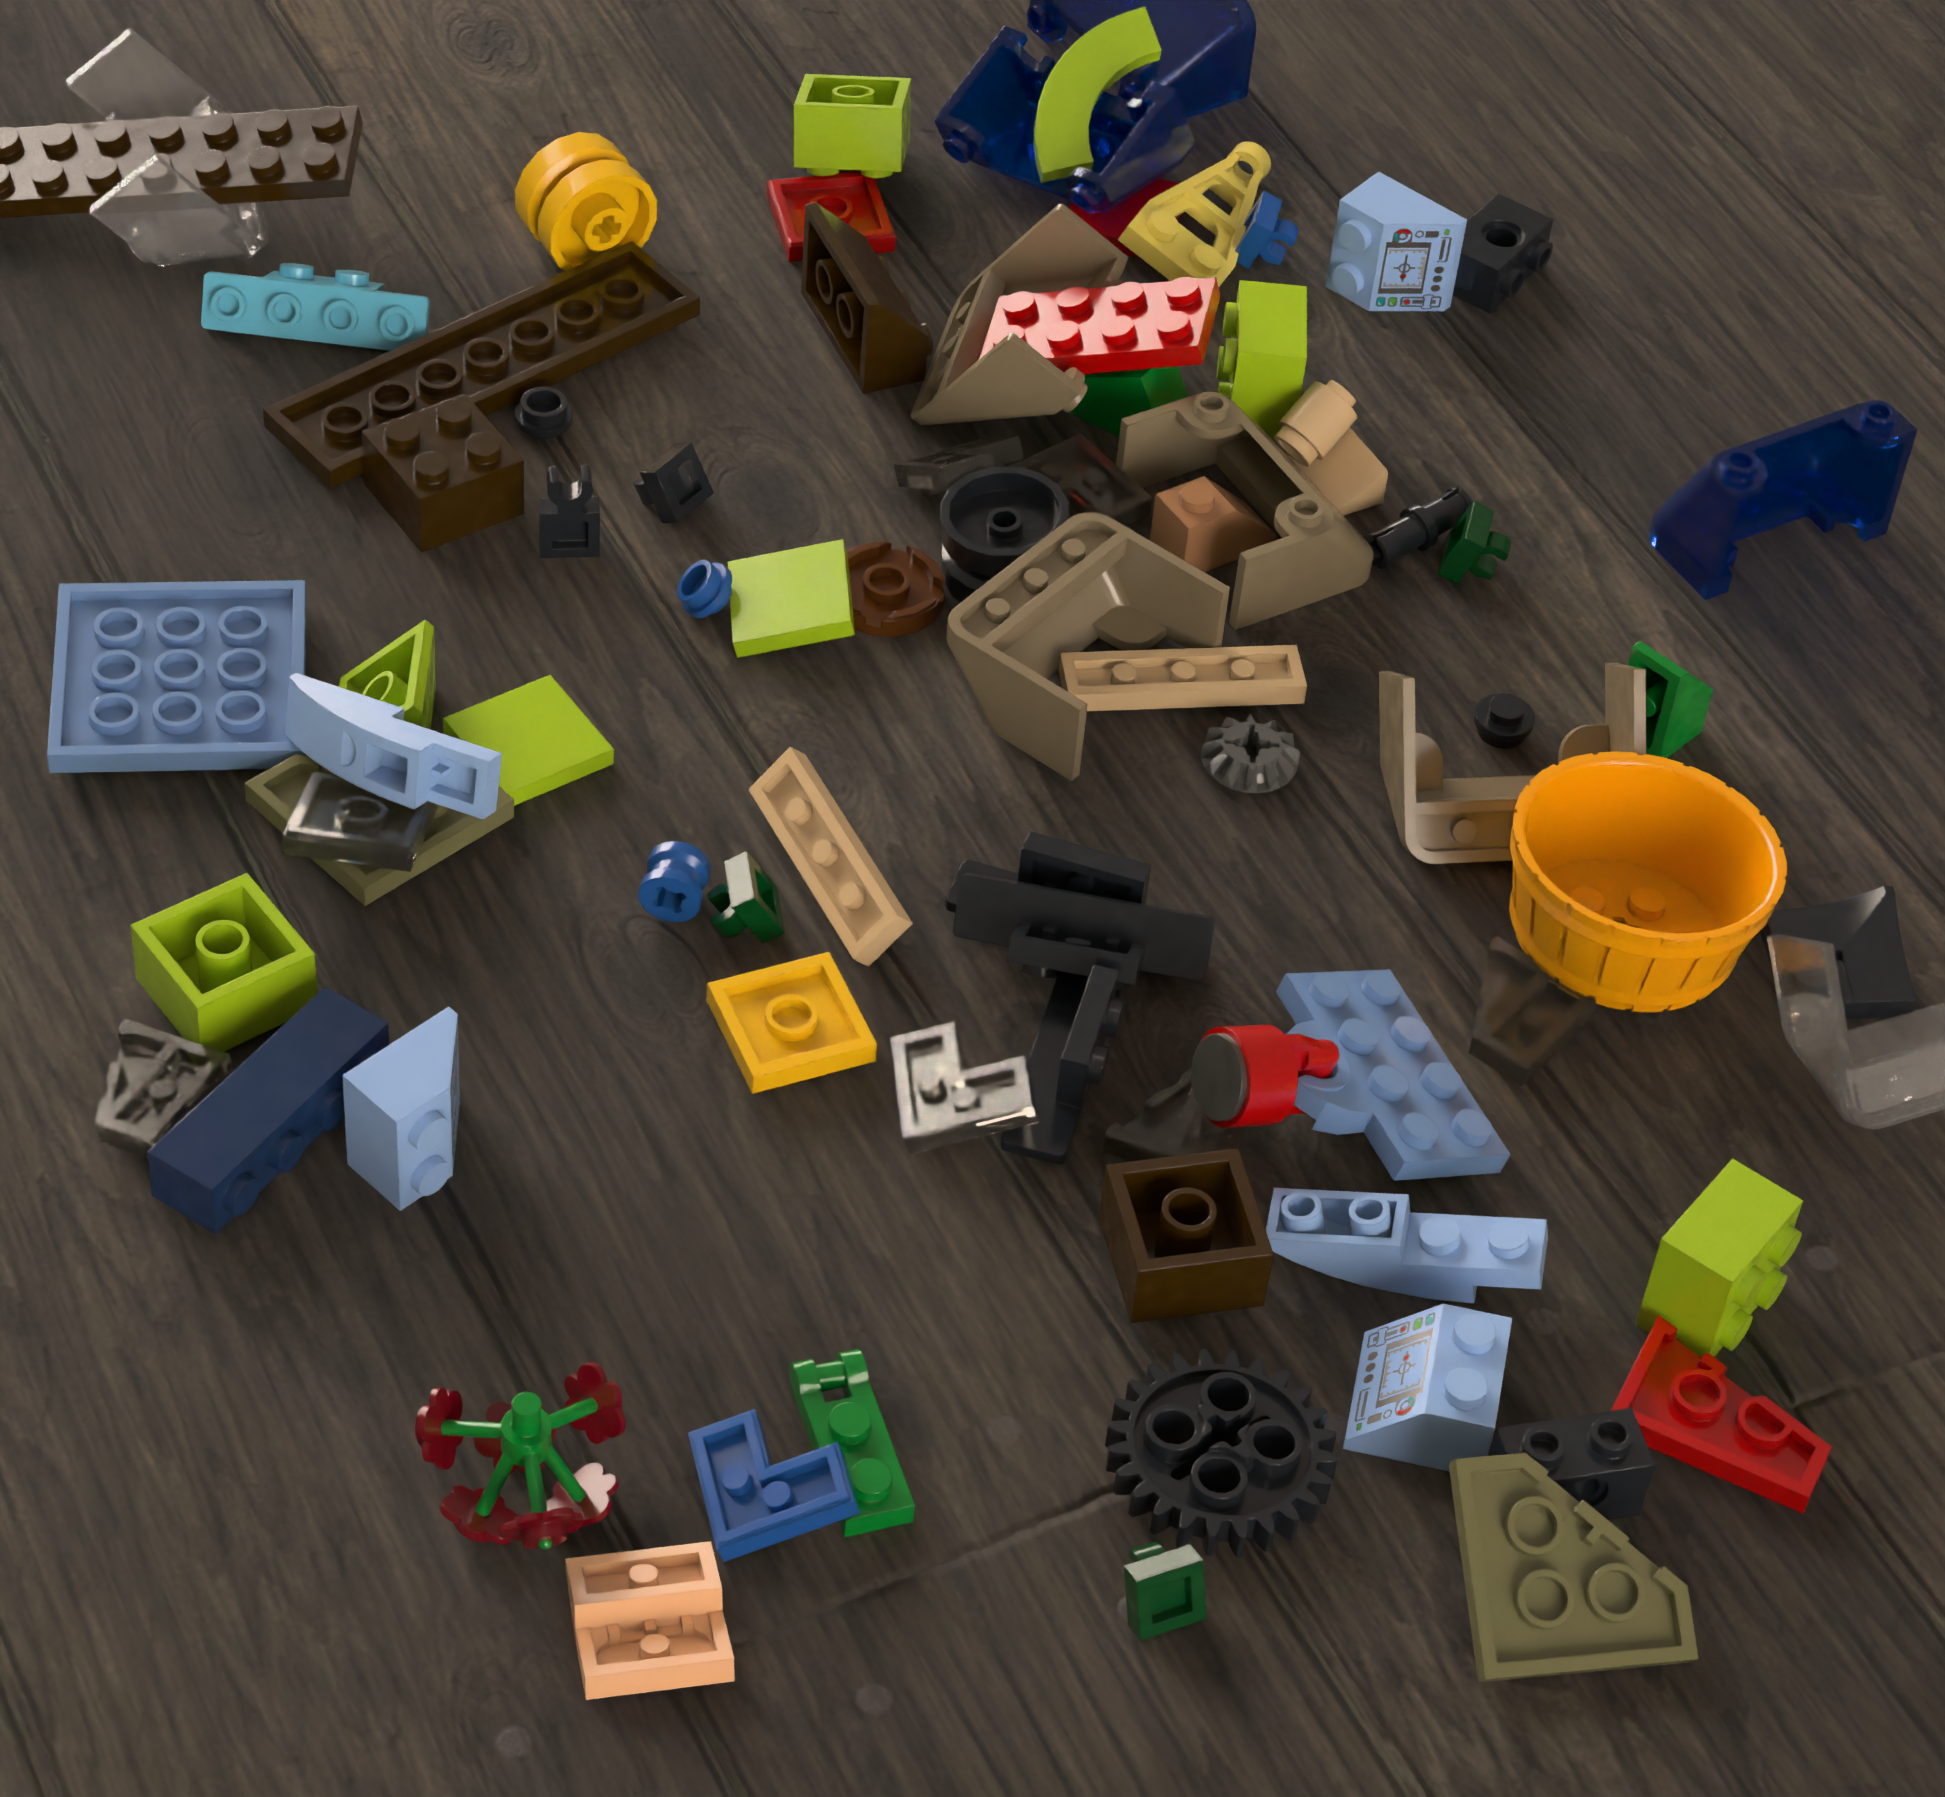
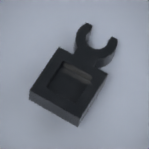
M588 465L581 466L580 479L575 483L565 484L558 480L557 466H550L546 474L549 498H539L540 558L600 557L599 497H592L591 469Z

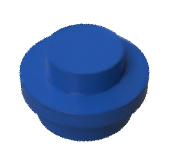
M700 560L691 565L681 577L677 587V597L683 602L684 610L694 618H703L723 609L731 597L732 573L727 567L718 562L710 563L707 560Z

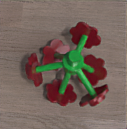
M587 1362L579 1367L577 1373L566 1377L564 1387L570 1398L566 1401L564 1409L549 1415L543 1410L541 1400L536 1394L522 1392L513 1398L510 1405L502 1401L491 1403L485 1413L487 1422L461 1421L463 1409L461 1394L457 1390L446 1391L443 1387L433 1388L429 1398V1405L426 1404L420 1409L415 1424L416 1439L422 1447L424 1461L434 1463L436 1468L440 1470L450 1469L456 1458V1446L462 1443L464 1436L473 1437L475 1450L480 1455L486 1458H493L494 1471L485 1488H476L472 1491L468 1487L455 1485L452 1487L449 1496L444 1497L439 1505L442 1515L454 1522V1526L459 1533L476 1542L491 1541L500 1545L509 1544L514 1538L516 1541H522L524 1548H541L546 1550L551 1546L564 1542L567 1539L566 1533H573L580 1527L589 1526L601 1521L608 1515L612 1508L610 1496L619 1487L616 1477L612 1474H606V1470L599 1463L587 1464L573 1475L552 1446V1441L557 1435V1428L568 1423L576 1430H585L588 1439L594 1444L603 1443L608 1437H617L625 1431L626 1419L622 1411L621 1390L615 1382L606 1378L603 1369L597 1363ZM546 1466L549 1467L558 1480L552 1489L554 1496L547 1502L541 1471ZM517 1468L525 1472L532 1513L520 1516L513 1510L505 1508V1501L499 1495L508 1476L514 1473Z

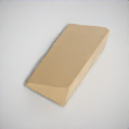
M1350 427L1322 460L1315 458L1306 467L1290 457L1343 516L1383 503L1388 471Z

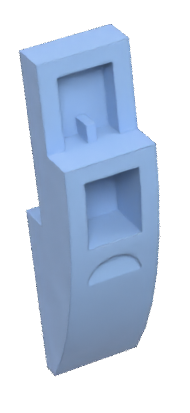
M298 673L289 677L285 735L297 748L319 765L364 790L412 809H416L429 801L480 819H485L496 811L502 753L403 721L404 708Z
M1274 1188L1266 1226V1233L1273 1252L1318 1272L1366 1287L1433 1300L1464 1303L1475 1302L1477 1286L1541 1289L1548 1243L1547 1219L1412 1213L1410 1211L1409 1194Z

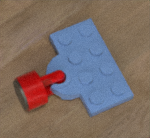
M1390 969L1286 973L1276 993L1296 1024L1287 1034H1284L1277 1027L1268 1024L1222 1026L1209 1030L1197 1046L1191 1069L1193 1093L1199 1108L1215 1126L1229 1128L1274 1125L1284 1120L1287 1115L1308 1114L1316 1120L1311 1130L1336 1135L1364 1132L1394 1181L1500 1173L1511 1155Z

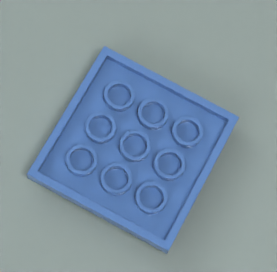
M305 580L59 584L47 749L49 773L270 769L295 754L304 755V752L297 748L285 735L289 677L295 673L305 676Z

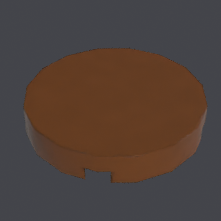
M877 541L858 545L847 551L855 630L874 636L897 637L918 632L935 621L943 609L945 576L937 562L921 550L906 546L905 552L891 549L892 543Z

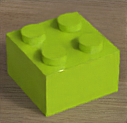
M805 74L794 103V168H807L808 173L817 176L835 175L839 173V169L861 170V175L870 178H885L891 176L893 172H901L910 143L911 78Z
M1239 280L1236 303L1226 302L1223 336L1231 338H1225L1224 346L1219 347L1216 378L1217 380H1226V382H1219L1217 393L1234 402L1274 439V436L1281 429L1279 421L1301 397L1307 360V286Z
M248 873L130 925L137 981L202 1062L286 1023L317 994L315 953Z
M1732 1158L1662 1237L1635 1325L1650 1333L1659 1315L1678 1329L1675 1338L1700 1357L1707 1352L1715 1357L1722 1347L1733 1351L1751 1325L1753 1319L1751 1313L1757 1306L1765 1310L1769 1309L1778 1298L1786 1283L1787 1275L1781 1272L1780 1269L1792 1256L1801 1239L1802 1232L1794 1227L1803 1200Z

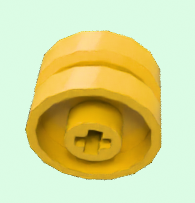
M577 132L557 138L538 151L523 169L515 189V210L523 225L536 240L542 243L545 251L557 266L567 271L631 241L642 248L649 240L657 220V199L650 185L637 170L629 165L625 156L611 141L596 133Z

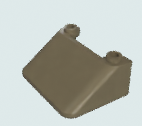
M1058 204L974 278L961 293L952 308L912 409L911 418L922 426L1054 415L1060 410L1066 413L1073 410L1087 392L1088 385L1084 383L1085 375L1075 367L1062 372L1015 333H1009L980 358L999 296H1008L1021 291L1042 293L1063 291L1071 287L1087 289L1118 286L1124 283L1119 278L1124 271L1128 257L1067 206Z

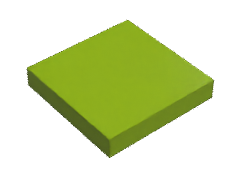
M844 539L728 561V569L732 573V593L730 597L732 640L737 658L855 635L848 554Z
M551 675L443 718V731L445 735L502 753L499 787L514 799V806L614 764V748Z

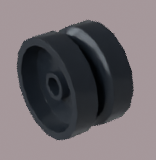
M1016 466L990 467L972 472L950 486L940 504V532L942 542V573L945 576V585L952 597L962 602L1069 519V501L1057 483L1042 473Z

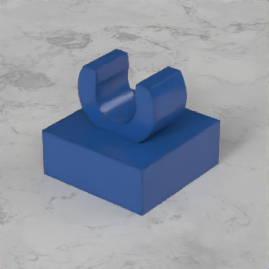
M1263 191L1245 218L1244 225L1246 226V231L1235 249L1239 253L1236 263L1249 269L1260 253L1261 257L1268 263L1281 264L1286 248L1273 240H1281L1293 246L1299 231L1298 227L1291 221L1277 219L1283 200Z

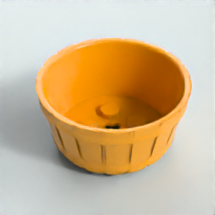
M1613 751L1598 752L1597 755H1593V753L1578 755L1559 761L1558 765L1553 764L1539 772L1530 780L1529 785L1525 786L1518 797L1510 835L1513 879L1509 910L1514 932H1516V938L1523 952L1528 958L1532 959L1533 965L1552 982L1556 981L1559 983L1558 986L1580 998L1593 1000V1003L1608 1008L1624 1011L1631 1009V1012H1663L1664 1009L1670 1011L1694 1004L1697 999L1700 1001L1711 994L1729 977L1745 947L1766 925L1783 893L1786 883L1787 861L1784 849L1780 847L1781 841L1764 815L1761 816L1759 814L1760 810L1734 788L1727 787L1725 782L1692 766L1687 767L1683 765L1684 763L1649 754L1638 755L1634 752Z

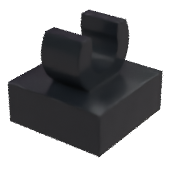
M692 442L675 443L639 472L642 479H638L633 483L642 504H654L662 523H679L714 494Z

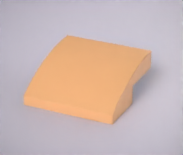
M711 1541L565 1559L572 1620L586 1700L735 1681L734 1655L723 1614L722 1585Z

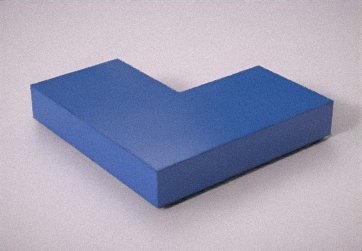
M755 1409L688 1432L716 1550L723 1562L860 1514L846 1458L838 1442L773 1465L763 1424Z

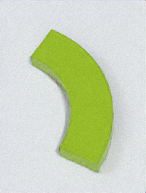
M1146 7L1127 11L1094 27L1079 38L1062 55L1052 69L1039 99L1034 126V154L1041 183L1092 171L1094 161L1089 144V122L1099 97L1105 89H1109L1127 73L1143 65L1160 60L1162 50Z

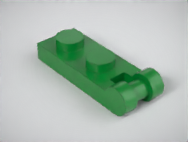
M854 1349L837 1353L836 1361L815 1365L813 1359L790 1363L789 1376L792 1391L813 1450L838 1442L846 1458L860 1514L839 1521L844 1538L912 1523L914 1520L915 1504L869 1383L867 1366L861 1350ZM839 1388L843 1389L845 1399L825 1402L822 1392Z

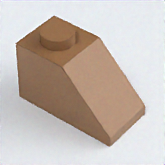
M1205 476L1157 493L1155 496L1150 541L1203 572L1238 560L1241 552L1277 540L1278 536L1243 500Z

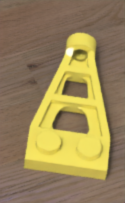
M1246 141L1239 143L1226 159L1150 199L1130 222L1118 241L1170 281L1181 277H1191L1194 279L1216 277L1218 287H1220L1236 265L1239 253L1235 249L1246 231V226L1244 225L1245 218L1252 209L1259 184L1270 171L1271 160L1267 151L1254 142ZM1238 161L1249 163L1253 169V174L1243 171L1238 165ZM1208 189L1213 191L1233 207L1230 215L1226 214L1202 194ZM1186 212L1216 235L1213 247L1205 244L1182 226L1175 217Z

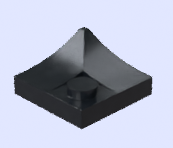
M1882 886L1875 890L1835 902L1809 907L1773 910L1766 925L1760 932L1788 1021L1904 1018L1912 1016L1917 998L1905 959L1893 886Z

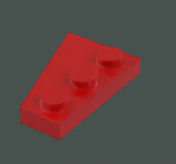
M1658 1315L1611 1411L1632 1408L1649 1448L1803 1514L1826 1464L1832 1446L1765 1395L1752 1397L1725 1376L1728 1367L1708 1352L1702 1357L1698 1356L1675 1338L1678 1329Z

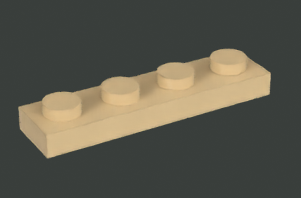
M1297 645L1060 653L1058 668L1062 689L1087 703V711L1304 704L1307 691V683Z
M789 747L748 790L853 960L869 967L913 923L807 756Z

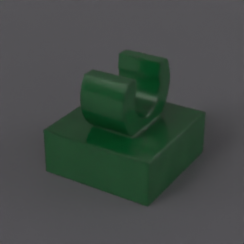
M1476 501L1472 502L1446 536L1437 572L1438 575L1455 584L1460 582L1469 569L1479 578L1490 580L1494 576L1497 560L1485 554L1494 555L1505 561L1509 556L1511 540L1500 532L1490 531L1494 514L1492 509Z
M747 851L724 861L728 883L717 885L707 893L708 900L720 912L711 917V922L724 937H732L741 933L748 926L762 943L784 934L785 930L778 888Z
M1158 1542L1129 1550V1557L1133 1563L1124 1565L1127 1620L1129 1627L1140 1641L1206 1619L1203 1559L1191 1544L1167 1552Z

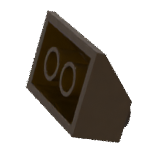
M818 203L806 204L801 294L858 387L865 394L924 381L927 356H931L933 352L932 336L928 326L925 323H920L913 313L905 290H899L890 277L884 257L876 255L866 237Z

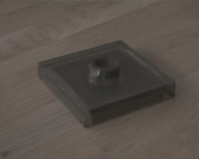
M315 772L312 773L283 832L282 854L411 872L437 811V804L427 801L416 809H412L364 790L337 775Z

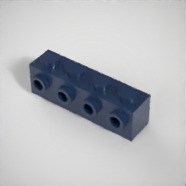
M324 987L147 1151L152 1196L214 1234H217L235 1215L240 1216L246 1213L255 1203L261 1190L280 1172L285 1173L291 1170L299 1161L304 1149L324 1130L333 1129L345 1115L342 1075L389 1045L388 1022L329 988Z

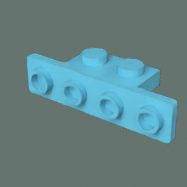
M282 263L280 264L279 271L274 270L264 277L213 271L204 275L201 326L204 329L389 351L428 334L429 298L384 292L385 283L369 282V273L336 270L334 278L313 275L314 267L310 265Z

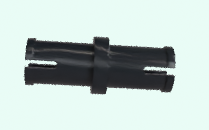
M1457 486L1451 487L1444 494L1422 506L1414 504L1403 509L1399 519L1376 532L1366 535L1364 539L1373 550L1372 564H1378V568L1383 569L1415 549L1423 551L1434 546L1438 541V536L1452 529L1472 504L1468 494L1464 490L1459 491Z

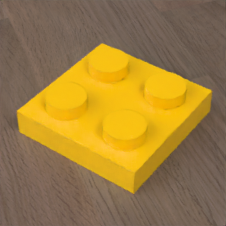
M830 952L707 983L706 1001L752 1094L876 1061L877 1043Z

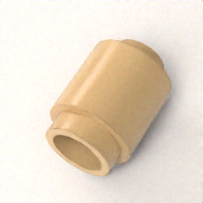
M1330 380L1326 385L1319 381H1314L1279 421L1281 429L1274 436V440L1290 457L1306 467L1315 458L1322 460L1357 419V414L1352 408L1356 403L1355 398L1343 386L1333 380Z

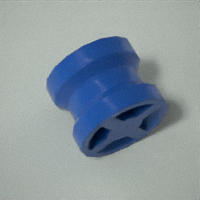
M678 841L663 842L654 847L648 858L647 874L642 879L638 890V899L642 907L649 914L663 921L684 922L695 917L703 901L702 890L707 885L711 874V864L707 856L698 848Z

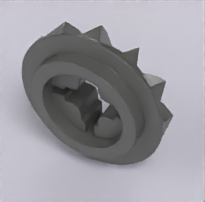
M1251 714L1242 723L1233 718L1226 717L1221 727L1209 728L1201 751L1202 763L1213 779L1230 789L1245 793H1265L1285 786L1295 776L1300 751L1294 748L1293 733L1278 732L1275 720L1266 724L1256 723ZM1244 746L1256 747L1258 756L1255 757V763L1250 762V756L1246 755Z

